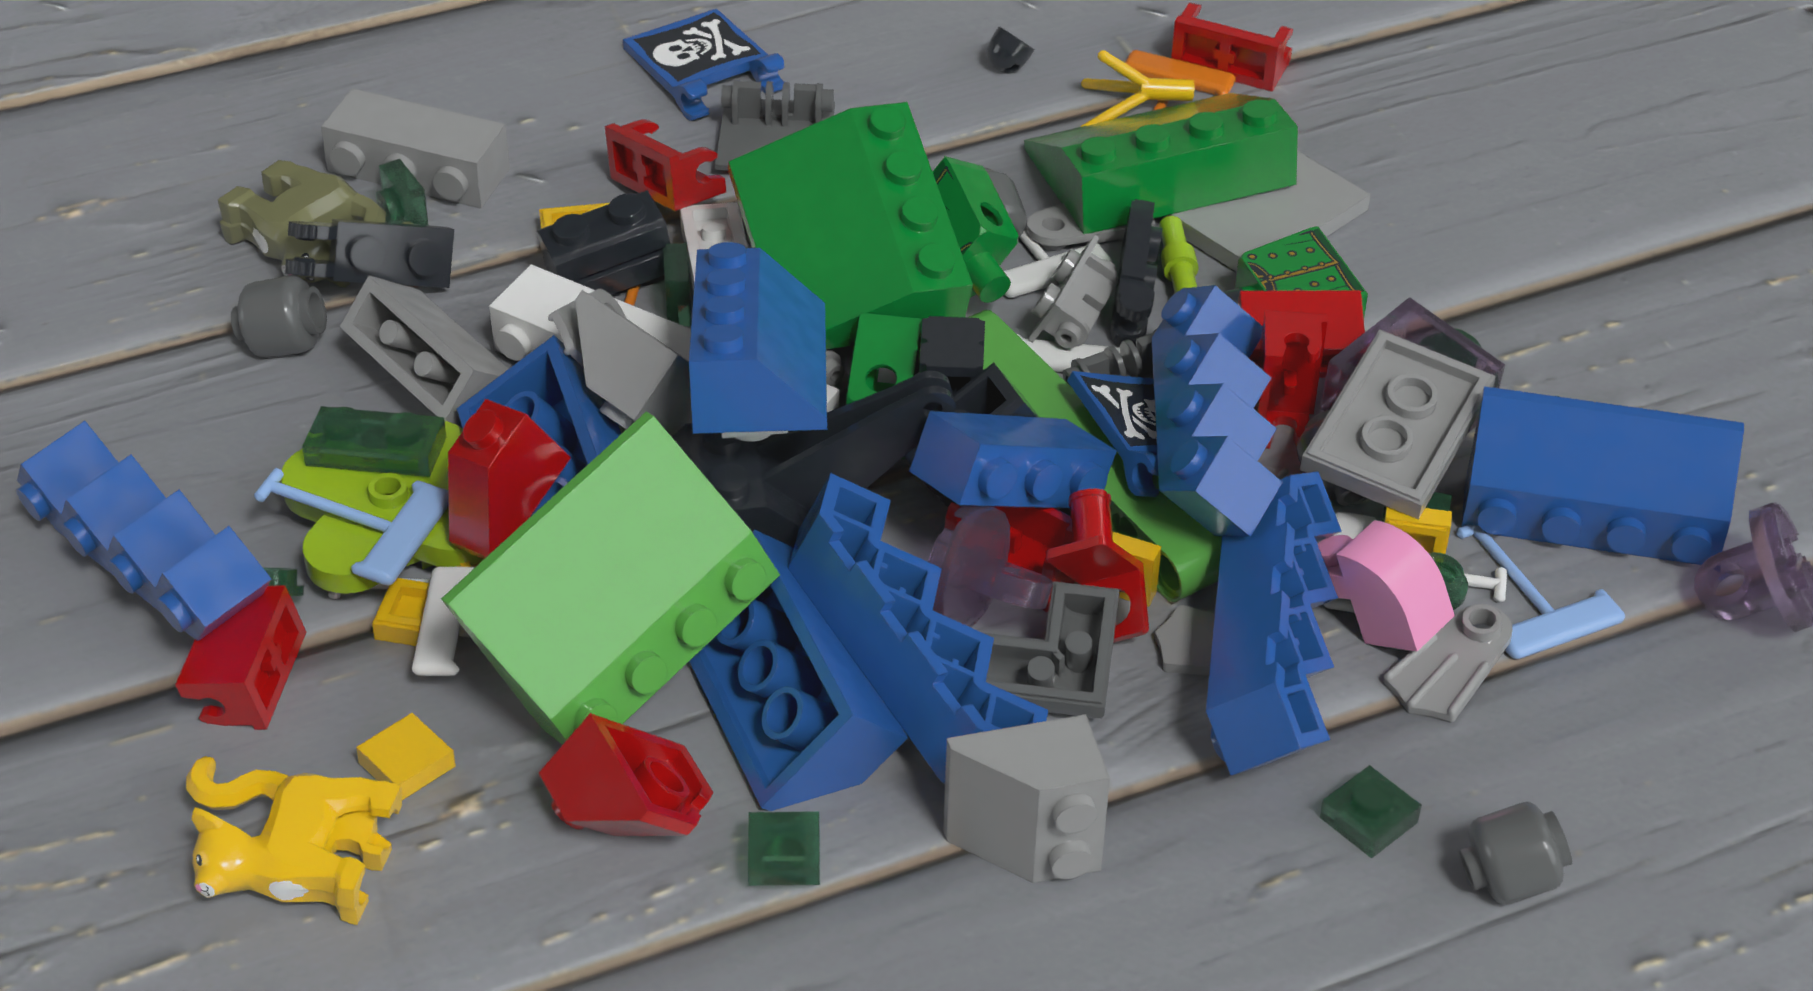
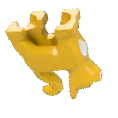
M204 756L196 760L186 776V790L200 805L212 810L236 809L258 797H268L273 801L268 820L261 834L254 837L204 809L194 808L191 820L199 832L192 858L196 890L206 898L252 890L280 902H325L337 907L341 920L349 924L358 925L369 901L368 894L360 890L366 871L365 868L382 871L392 851V843L377 833L378 817L390 818L392 813L399 814L402 807L401 785L363 777L330 778L311 773L288 776L268 770H254L228 783L217 784L213 781L216 770L214 758ZM336 850L352 852L361 856L362 862L352 857L343 858L336 855L335 852Z

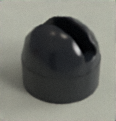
M999 26L990 39L987 47V56L995 68L1011 73L1020 70L1027 63L1035 49Z

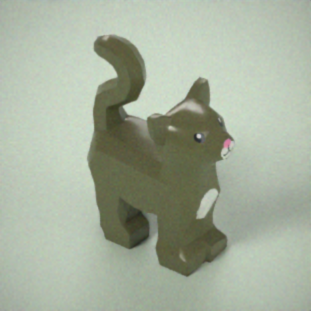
M283 160L276 161L261 172L264 192L273 197L278 196L273 202L256 195L249 188L236 186L217 199L222 220L219 223L225 241L229 244H236L249 240L265 256L282 260L281 270L284 276L293 275L285 273V264L288 258L293 259L296 256L316 260H329L331 240L316 239L315 241H305L288 236L289 221L332 223V219L385 222L386 212L372 199L357 193L342 177L321 173L309 167ZM409 221V222H403V223H401V224H414V223H412L411 221ZM297 275L309 283L327 279L331 283L344 288L351 284L350 282L333 281L328 277Z

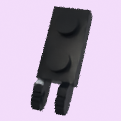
M1138 199L1131 202L1122 241L1118 268L1119 281L1115 289L1110 327V339L1114 341L1113 344L1119 345L1118 347H1120L1121 342L1126 340L1132 341L1136 346V339L1145 336L1147 333L1148 318L1153 308L1155 291L1153 290L1157 274V266L1147 264V261L1156 262L1162 235V228L1152 226L1155 202Z
M332 219V223L289 221L288 236L305 241L321 239L331 240L329 260H316L296 256L293 259L288 258L286 259L285 273L299 276L328 277L333 281L365 283L368 275L401 285L450 288L454 229L450 227Z

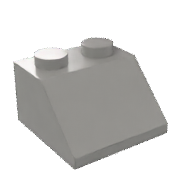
M581 290L575 299L585 382L586 387L606 400L600 411L626 429L647 411L658 420L670 436L675 434L685 424L692 423L689 361L584 290Z
M1086 714L947 738L943 826L946 841L1032 883L1058 878L1073 879L1086 873L1101 871L1110 777Z

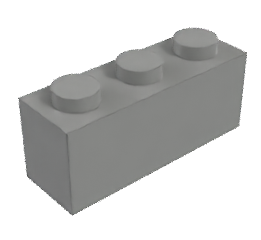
M355 88L348 92L321 126L328 172L464 205L482 208L510 170L506 124Z
M368 275L340 325L343 331L440 420L454 423L462 427L457 408L508 370L503 363L419 289Z

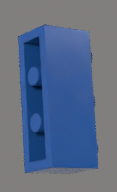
M930 411L909 472L958 505L1071 508L1068 499L1072 493L1083 489H1105L1108 474L1117 450L1067 419Z

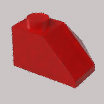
M485 399L477 412L467 420L463 432L448 451L449 541L458 549L485 559L530 518L571 459L527 414Z
M591 713L539 772L541 779L553 798L551 802L552 809L564 823L578 830L586 827L612 836H688L701 818L700 811L709 802L714 793L685 745Z

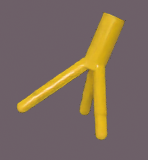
M1101 50L1098 53V59L1130 81L1084 78L1081 81V86L1084 89L1135 94L1097 115L1080 127L1116 119L1147 100L1192 102L1194 98V80L1148 78L1107 51Z

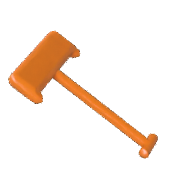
M1133 50L1124 62L1148 78L1194 80V90L1216 96L1229 93L1235 83V76L1232 73L1140 50ZM1158 100L1153 110L1166 108L1169 101Z

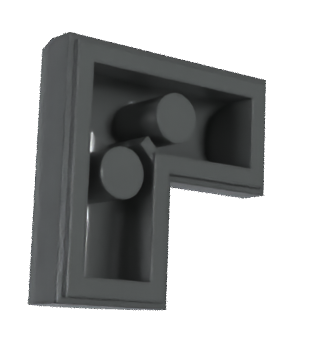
M1053 581L1045 640L984 633L994 638L986 682L1047 709L1049 713L1074 716L1086 714L1087 717L1102 719L1105 714L1120 589Z

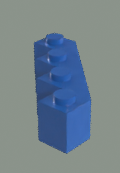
M1216 285L1182 288L1163 307L1161 313L1163 320L1152 337L1159 491L1214 536L1251 537L1282 484L1279 478L1258 462L1277 429L1253 409L1271 380L1267 373L1249 359L1261 339L1263 326Z
M83 421L20 465L17 481L21 487L16 489V493L24 507L36 520L40 521L46 517L53 527L68 539L79 554L84 557L90 556L114 575L126 591L131 594L137 593L160 611L177 631H185L197 641L260 597L271 581V577L230 526L215 535L180 489L166 498L132 454L118 462L86 421Z
M1319 471L1289 475L1280 479L1282 484L1251 537L1222 536L1206 712L1212 725L1211 741L1218 756L1226 762L1230 776L1264 766L1330 740L1307 678L1334 668L1312 609L1338 598L1317 542L1338 534L1342 530Z
M830 473L799 528L788 569L937 777L945 784L947 738L1047 721L1048 710L986 682L994 638L933 611L942 568L881 541L891 500Z

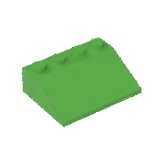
M646 411L445 594L441 600L539 726L563 745L590 713L623 724L774 582L780 574L748 526L658 420Z

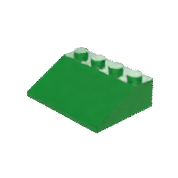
M1227 93L1024 140L1025 151L1060 202L1064 203L1083 234L1126 225L1132 200L1135 201V199L1155 202L1154 219L1297 185L1298 126L1274 98Z
M908 102L849 108L728 162V172L752 248H761L825 303L826 349L855 345L860 313L921 319L929 316H966L973 283Z

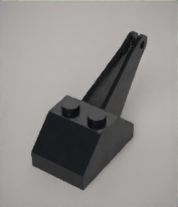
M923 371L885 390L827 412V430L788 431V433L771 434L768 438L760 441H743L735 437L722 438L721 433L693 434L692 423H687L671 437L752 532L757 530L794 548L799 528L830 473L866 489L919 444L930 411L955 412L956 406L949 379L938 371Z

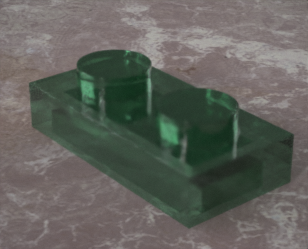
M321 406L302 445L305 465L430 477L447 438L444 417L416 415L409 412L391 413L358 410L350 407Z

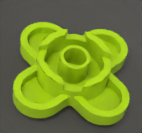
M442 420L414 422L399 429L376 453H367L340 443L310 445L288 458L282 467L284 476L281 482L392 522L413 494L412 483L415 481H422L448 490V451L463 432V429L454 423L443 422ZM284 497L291 511L303 518L316 522L303 541L306 571L314 584L324 590L342 594L365 591L379 584L353 574L351 566L366 558L384 532ZM448 507L406 566L422 561V569L433 565L438 567L460 566V563L470 561V564L474 565L484 559L458 549L449 541Z

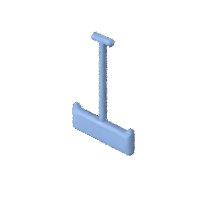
M278 468L272 470L254 493V498L259 502H264L272 492L384 532L366 558L361 562L353 564L351 569L355 575L387 586L392 585L449 507L448 490L417 480L412 483L413 494L394 520L390 522L280 483L279 481L283 478L284 473Z
M1475 525L1457 528L1456 535L1460 539L1474 535L1496 562L1507 570L1509 577L1541 612V615L1512 625V639L1505 650L1511 658L1515 660L1522 659L1618 625L1624 621V612L1603 589L1596 590L1593 597L1554 610L1487 532Z

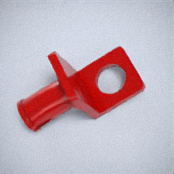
M1096 488L1076 491L1068 499L1069 506L1071 507L1073 543L1046 550L1047 562L1080 585L1120 589L1119 592H1124L1129 596L1130 611L1121 623L1115 625L1113 643L1145 635L1149 631L1144 566L1141 561L1113 542L1110 511L1111 495L1110 493L1107 494L1105 490Z

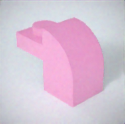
M1374 520L1354 539L1347 535H1336L1318 543L1338 598L1351 600L1365 644L1418 651L1455 616L1443 577L1429 553L1403 530L1391 524Z

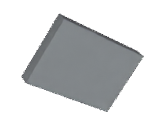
M1297 150V185L1171 214V216L1181 219L1185 238L1188 242L1237 272L1238 259L1244 252L1315 226H1318L1324 235L1328 237L1366 212L1369 208L1371 194Z
M1379 329L1302 455L1300 470L1306 473L1319 471L1321 479L1419 520L1479 414L1484 386L1493 387L1496 376Z

